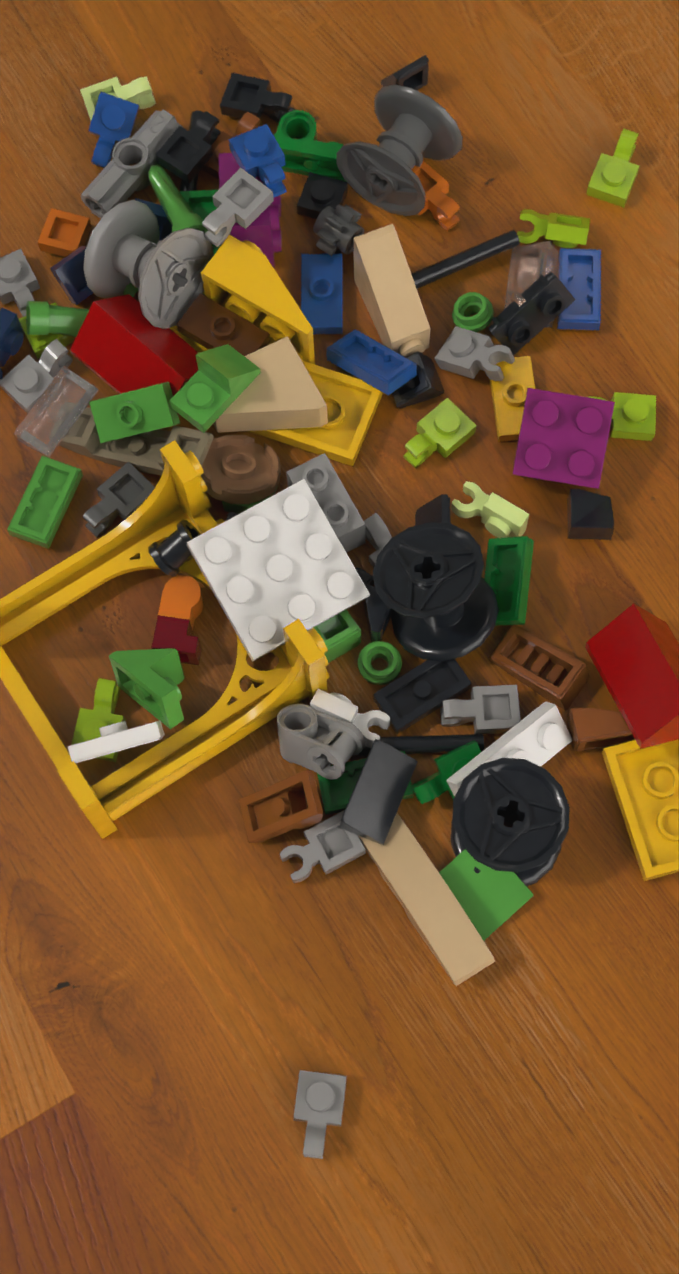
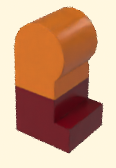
M177 575L165 584L151 648L178 650L181 663L199 665L202 648L199 638L192 636L195 619L202 613L204 608V599L201 588L193 577Z

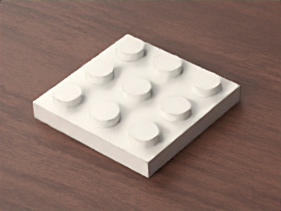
M305 479L187 542L188 549L252 662L285 644L283 628L295 620L300 619L308 631L370 596Z

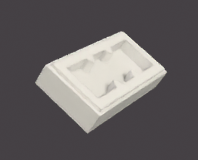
M161 720L128 729L126 721L99 728L101 734L99 738L67 747L71 761L79 763L163 739L165 734Z

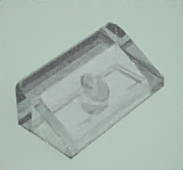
M550 241L512 248L504 309L513 301L520 307L525 302L521 294L539 279L541 274L545 277L551 271L558 278L559 252ZM554 320L551 321L546 327H552Z
M63 366L14 432L16 438L24 445L50 458L89 405V402L97 394L98 388Z

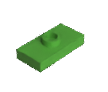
M169 381L90 401L89 404L100 443L180 424L178 413L170 405L169 400L173 397Z
M41 456L8 526L7 531L9 534L49 549L83 477L81 469Z

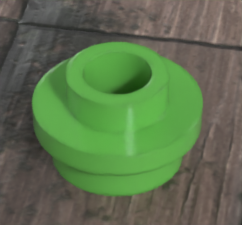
M469 292L460 296L455 302L452 312L455 326L473 332L485 329L491 323V319L494 316V309L490 300L476 292Z
M375 641L369 643L359 654V672L369 683L375 685L388 684L395 680L401 671V655L397 648L388 642ZM382 658L387 661L388 666L384 670H376L371 664L375 659Z

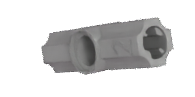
M164 109L162 111L156 110L132 138L123 139L115 145L112 153L113 159L81 194L83 203L93 214L102 218L105 213L118 203L126 202L135 191L143 190L150 185L149 169L153 165H158L155 154L174 131L181 126L175 117ZM133 163H138L137 165H134V166H128V165L133 164Z

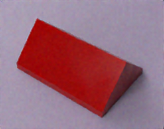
M130 294L93 301L70 348L71 353L118 394L169 381L174 396L198 371L196 360L198 352L170 328L163 329L151 325L142 314L140 303Z
M633 603L586 642L585 648L639 748L642 749L679 739V643L665 621Z

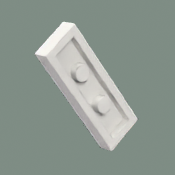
M546 701L448 778L446 781L453 795H456L463 779L481 764L500 758L526 759L538 766H542L572 742V737L556 704Z

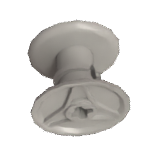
M135 200L118 203L103 215L92 231L88 241L83 269L87 286L97 297L107 299L123 295L126 286L132 283L139 289L138 298L141 311L151 325L163 329L176 326L198 295L201 293L205 296L201 272L214 256L212 243L204 238L205 233L203 231L189 227L174 231L161 241L157 217L148 205Z

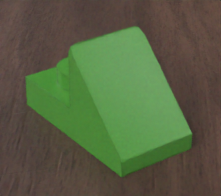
M229 344L199 352L196 355L198 371L169 400L174 411L203 433L261 373V369Z
M173 648L115 651L109 655L117 685L122 691L159 721L161 720L169 729H172L184 720L179 702L182 699V694L177 685L184 680L185 676L178 650Z

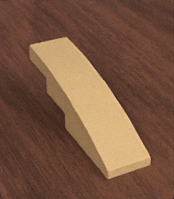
M396 813L384 845L358 835L365 850L377 865L382 878L405 909L408 919L455 986H458L495 962L494 956L398 813Z

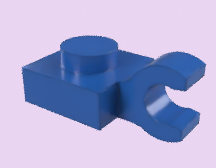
M100 91L88 130L89 133L99 136L92 156V164L105 168L111 161L116 142L118 143L123 139L130 138L139 110L138 104Z
M267 124L229 139L230 151L240 168L254 178L259 176L262 183L273 191V198L287 192L282 182L286 177L281 168L285 166V154Z

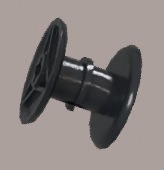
M428 522L407 528L389 540L378 554L373 570L375 591L385 605L393 610L391 619L394 636L404 650L424 660L443 662L464 657L484 643L494 630L499 612L495 592L485 579L481 577L484 562L480 545L469 532L453 524Z
M500 758L481 764L463 779L454 797L450 842L455 857L466 849L474 860L496 871L514 872L526 886L535 884L553 868L569 830L570 807L563 788L545 768L526 759ZM505 822H510L513 824V827H506L504 824ZM474 868V871L476 873L480 872L478 868Z

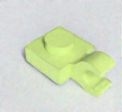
M114 77L80 89L91 120L100 91L138 104L139 109H146L156 104L147 77L137 78L123 86L120 85L118 77Z
M466 481L463 486V492L473 498L474 501L472 503L463 504L456 499L452 501L451 510L455 515L461 518L481 516V522L485 524V528L497 538L521 537L526 531L529 513L493 492L490 496L487 495L473 482Z

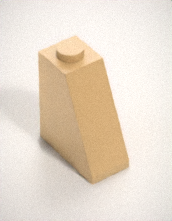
M391 224L354 237V281L383 345L405 358L417 351L423 353L425 349L429 348L431 328L394 225Z
M287 336L244 356L261 369V373L213 423L218 433L322 427L328 424L327 404Z

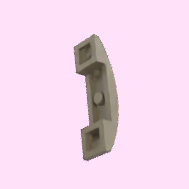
M66 403L50 439L57 445L104 463L123 467L129 462L139 472L162 475L164 464L160 448L175 440L184 453L191 450L202 466L214 436L209 432L203 433L199 430L174 425L171 432L158 429L100 443L91 408Z

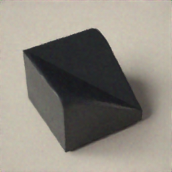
M570 489L567 498L568 539L611 540L614 532L611 497L581 489Z

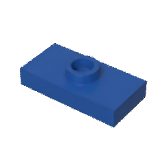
M560 248L558 255V279L576 300L558 315L557 329L599 330L601 324V250Z
M301 254V311L312 326L313 334H343L342 254H334L332 257L328 254Z
M356 329L326 348L328 361L386 395H390L417 376L416 363Z

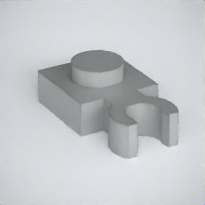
M455 326L435 357L440 369L472 379L475 378L479 370H483L487 377L493 381H502L504 378L501 368L496 365L498 362L505 361L513 364L515 361L510 348L507 346H494L490 336Z
M344 811L304 831V836L309 843L304 847L291 845L280 852L279 855L282 862L292 857H298L303 861L302 868L290 875L293 883L302 882L307 879L312 872V868L317 864L321 865L325 875L366 854V850L358 835L341 828L340 821Z

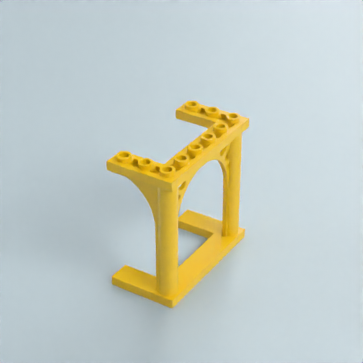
M175 440L160 448L164 464L162 476L148 498L126 520L95 542L0 599V679L55 764L58 774L80 809L102 839L118 830L113 821L276 718L284 707L297 704L307 697L311 701L317 689L328 693L327 679L330 676L326 666L329 665V662L324 654L328 649L315 628L307 631L300 619L284 627L285 644L271 651V653L277 656L279 663L274 669L268 671L256 670L247 663L249 655L236 634L237 658L234 672L226 690L215 705L191 724L98 783L90 786L77 764L71 761L70 754L4 651L2 647L4 644L107 581L133 571L160 569L150 555L148 547L154 542L161 543L175 532L177 524L184 519L190 522L200 534L224 522L222 518L215 521L208 511L212 506L205 494L208 488L201 477L204 471L200 462L191 450L184 453ZM194 557L179 567V573L193 577L212 591ZM246 677L254 682L263 683L257 688L252 683L246 692H243L240 688L241 681ZM234 698L236 701L229 705L231 700Z

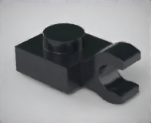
M232 73L220 103L222 115L241 119L246 112H250L261 119L264 113L278 123L286 113L295 110L290 107L293 99L292 95L283 92H271L269 80Z
M206 111L199 117L190 131L179 126L155 154L157 164L190 183L213 156L212 144L221 134V131L215 128L219 123V119Z

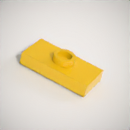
M531 356L514 357L515 361L513 364L505 361L498 362L496 365L501 368L504 378L502 381L490 379L498 442L514 441L519 438L527 388L535 389Z

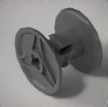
M400 85L385 86L374 97V112L380 125L385 130L376 139L380 143L379 146L360 141L344 144L336 153L337 166L343 178L355 192L371 204L387 212L402 216L417 215L425 206L426 194L420 179L412 171L415 165L420 167L423 163V158L437 161L453 158L462 149L463 137L457 123L450 114L429 96L410 87Z

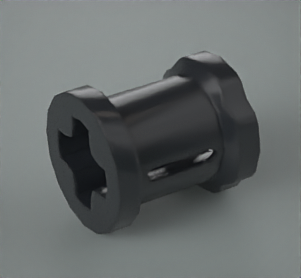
M183 519L177 524V530L161 543H152L148 547L149 553L157 566L166 575L174 577L180 572L179 567L193 557L187 547V542L201 534L190 522Z

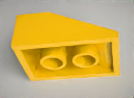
M229 234L201 272L205 296L270 334V342L267 346L288 336L300 359L315 364L313 328L275 269L257 245L247 240L242 242Z

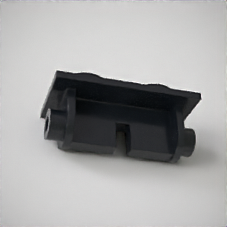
M551 271L545 277L541 274L539 279L521 294L525 302L520 307L513 301L497 317L491 319L494 323L488 329L502 345L510 348L513 356L576 300Z

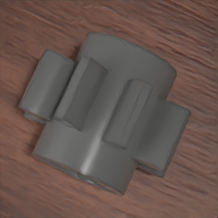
M338 204L336 209L332 206L326 207L316 219L313 227V232L320 237L316 246L331 257L334 254H341V252L347 255L354 251L353 238L364 234V228L357 224L362 215L347 204L344 206Z

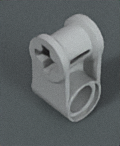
M292 704L284 707L277 715L280 754L283 759L313 770L324 778L338 779L343 774L345 763L350 757L358 755L365 748V738L354 724L317 711L309 705Z

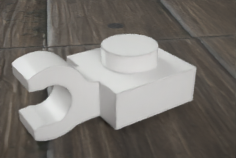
M317 689L310 702V707L354 724L362 732L366 742L365 746L369 748L372 747L375 739L380 740V736L370 732L368 728L376 725L387 730L390 725V717L386 713L379 710H371L360 714L358 713V706L353 705L351 700L339 693L332 692L329 694Z

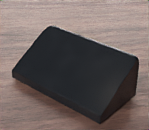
M375 739L341 818V828L384 845L418 761L385 742Z

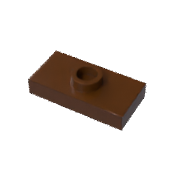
M201 293L176 324L178 332L208 350L229 344L240 354L246 356L267 346L270 342V334Z

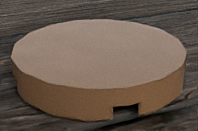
M225 435L214 438L202 464L204 473L201 477L208 488L206 493L217 500L230 504H250L264 500L275 492L280 481V458L272 447L264 443V447L254 443L255 438L246 435Z

